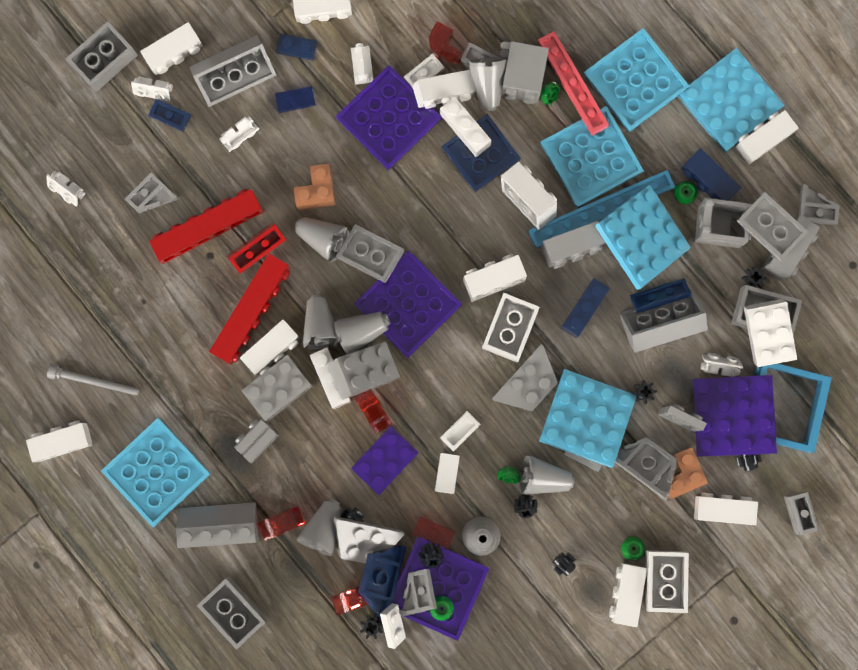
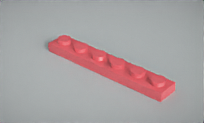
M555 31L538 39L540 47L549 48L547 60L591 136L608 128L607 120Z

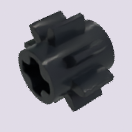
M754 266L752 271L748 268L744 270L747 275L741 277V279L745 280V285L755 288L756 285L759 288L764 286L762 281L767 279V277L763 276L764 269L757 270V267ZM754 275V277L757 278V281L754 282V279H752L751 276Z
M643 380L642 386L639 384L634 385L637 390L632 392V394L637 395L636 402L643 400V403L647 404V399L655 400L652 395L657 390H653V383L646 385V381ZM644 387L646 391H649V394L646 396L640 393Z
M740 455L736 457L738 466L743 467L744 471L757 469L759 467L758 462H762L761 455Z
M522 494L518 499L514 500V512H519L520 517L530 518L534 513H537V499L533 500L530 494Z
M356 507L353 510L350 508L344 510L340 517L364 522L362 519L364 515Z
M434 543L423 545L421 548L422 552L418 553L422 565H427L429 568L438 566L441 563L440 559L444 558L440 545L435 546Z
M561 552L552 561L555 565L553 570L559 576L562 573L568 576L576 568V565L573 563L576 559L569 552L566 555Z
M367 615V621L360 622L364 625L360 633L365 632L367 634L366 639L369 636L377 639V632L383 633V630L379 628L383 625L382 621H377L378 615L374 618H370ZM370 622L372 625H377L373 632L371 629H367Z

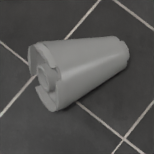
M489 57V59L478 58L469 60V68L481 107L485 108V111L496 110V107L500 105L507 65L506 58Z
M307 217L298 219L294 226L296 234L330 262L337 259L336 255L349 235V230L345 226Z
M321 295L311 296L306 303L303 346L304 348L308 346L309 350L329 349L330 344L334 343L335 347L342 341L340 336L336 334L335 321L327 301Z
M382 312L338 319L334 322L336 334L340 336L342 340L340 344L347 355L364 348L389 329L388 325H390L387 314L383 315Z
M525 456L520 471H523L521 481H519L520 493L525 495L566 492L574 486L575 478L571 472L533 456Z
M332 499L324 501L298 535L297 541L312 550H318L321 554L332 556L337 533L334 517H341L342 508L340 503Z
M475 517L468 521L463 528V544L472 554L478 556L488 555L500 543L501 534L499 527L493 520L487 517ZM481 535L486 536V540L483 542L479 541Z

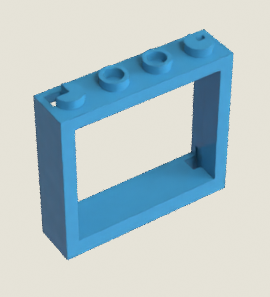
M781 364L756 366L753 372L756 376L766 375L767 369H772L818 381L803 444L776 437L777 445L806 453H814L832 377Z

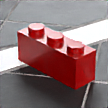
M271 223L226 257L238 273L241 274L286 239L277 226Z

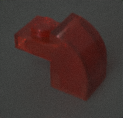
M437 21L429 36L430 53H433L438 60L443 55L446 61L459 64L462 52L449 45L453 38L454 30Z
M372 389L363 392L355 398V401L376 434L392 425L391 420Z
M297 506L257 524L264 541L305 523Z
M359 586L330 596L337 615L368 605L358 593Z

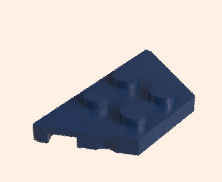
M398 545L368 553L358 593L380 619V613L392 604L407 546Z

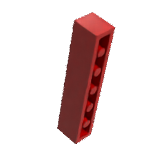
M252 189L241 190L237 193L238 196L232 199L230 197L226 198L216 207L206 208L203 214L199 216L193 215L187 219V222L181 225H173L169 228L170 231L164 234L161 232L154 235L149 243L159 262L164 264L264 213Z
M268 253L209 351L211 354L230 365L238 361L241 356V348L247 346L251 339L249 335L252 330H256L260 325L261 315L267 313L271 306L269 302L272 297H276L280 292L281 287L279 286L283 280L286 281L291 271H289L290 266Z

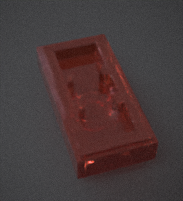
M419 517L412 535L419 536L448 549L455 531Z

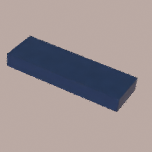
M683 278L630 295V300L636 313H640L691 297V291Z

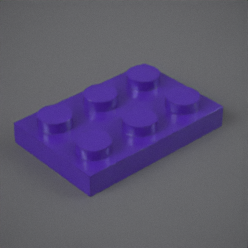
M390 426L351 469L380 495L419 452Z

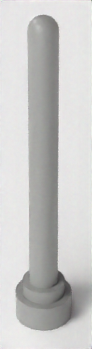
M51 363L48 368L47 378L56 380L62 377L132 395L139 394L138 388L66 371L57 364Z

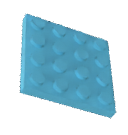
M644 28L583 73L629 133L690 87Z
M737 48L689 85L690 87L678 96L724 153L739 142V138L746 133H751L757 125L765 122L784 106L782 101Z
M607 106L600 110L609 124L608 128L591 136L581 119L540 142L576 208L644 172Z
M650 185L645 186L595 224V227L637 290L645 286L691 248Z
M564 369L539 442L613 468L637 395Z
M157 418L101 470L153 528L211 475L206 467L160 418Z

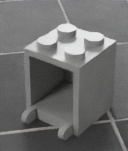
M512 41L502 42V50L499 56L508 60L501 96L511 101L520 99L527 104L538 103L549 48Z
M705 198L698 205L694 242L732 248L742 247L748 240H751L752 235L738 223L737 237L730 236L732 219L738 220L752 204Z

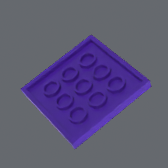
M390 65L335 116L388 171L442 120V117L433 108L418 107L413 88Z
M408 250L400 258L387 282L384 283L378 280L354 305L364 315L382 312L383 315L387 314L390 325H388L389 329L383 334L409 358L462 306V303Z
M772 375L693 379L695 414L703 417V422L707 423L703 431H695L697 457L777 454Z
M418 536L397 583L392 603L398 604L399 611L403 610L405 601L403 596L407 588L408 574L430 569L435 597L445 596L450 598L454 606L453 614L444 621L433 618L430 610L404 617L458 641L489 568L442 546L440 548L444 558L440 559L441 563L433 568H429L427 565L423 566L418 553L422 552L421 548L423 545L433 542Z

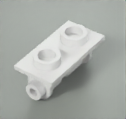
M358 43L356 47L351 48L355 85L371 83L373 81L369 46H363V43Z
M141 76L135 77L134 81H131L134 95L170 101L169 92L172 91L173 85L169 84V82L156 80L155 85H152L153 79Z
M250 116L247 118L243 117L235 124L238 129L236 132L231 127L221 134L222 137L219 139L229 152L238 148L243 141L252 137L259 130Z
M54 171L51 176L47 174L48 188L53 192L59 193L67 203H72L77 207L78 198L82 199L85 196L84 190L74 182L67 186L70 179L61 172Z
M714 353L702 354L704 362L701 363L700 369L704 370V372L718 374L719 368H722L721 375L730 377L740 375L739 368H743L738 358L732 356L723 358Z

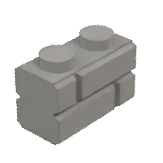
M256 419L248 427L250 431L246 435L241 434L235 441L237 444L234 448L250 463H253L279 436L263 419L259 421Z
M802 491L784 496L794 533L796 535H804L818 531L819 527L817 522H815L816 517L808 492Z

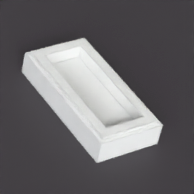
M466 411L440 439L454 451L481 424Z
M440 454L435 487L436 492L454 494L460 456Z

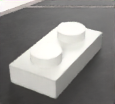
M432 53L406 74L404 80L413 88L417 80L437 76L445 70V67Z
M392 603L380 613L388 647L395 649L406 639L398 604Z

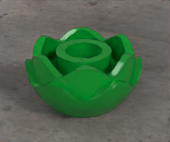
M555 82L546 83L541 88L540 98L545 105H552L553 102L557 101L560 87Z
M682 181L674 188V198L683 205L690 204L697 198L698 191L692 182Z
M504 466L497 472L498 480H502L506 484L513 483L516 485L521 481V475L518 469L514 467Z
M630 536L621 544V551L626 559L636 561L644 555L645 545L640 538Z
M436 596L437 609L430 610L432 617L440 621L449 619L454 612L451 599L445 596Z

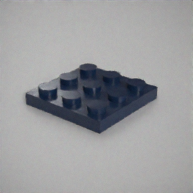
M488 114L476 121L491 139V146L479 156L475 157L458 135L442 146L443 151L474 193L521 160Z

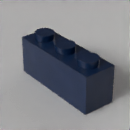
M701 148L681 168L683 174L688 179H693L697 183L699 190L709 194L711 199L729 201L742 188Z
M593 278L561 326V329L577 339L610 288Z

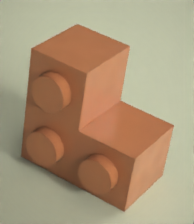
M329 163L310 166L312 185L294 188L297 209L300 211L336 205Z
M692 447L671 454L677 459L676 469L678 473L674 474L668 498L673 499L708 484Z

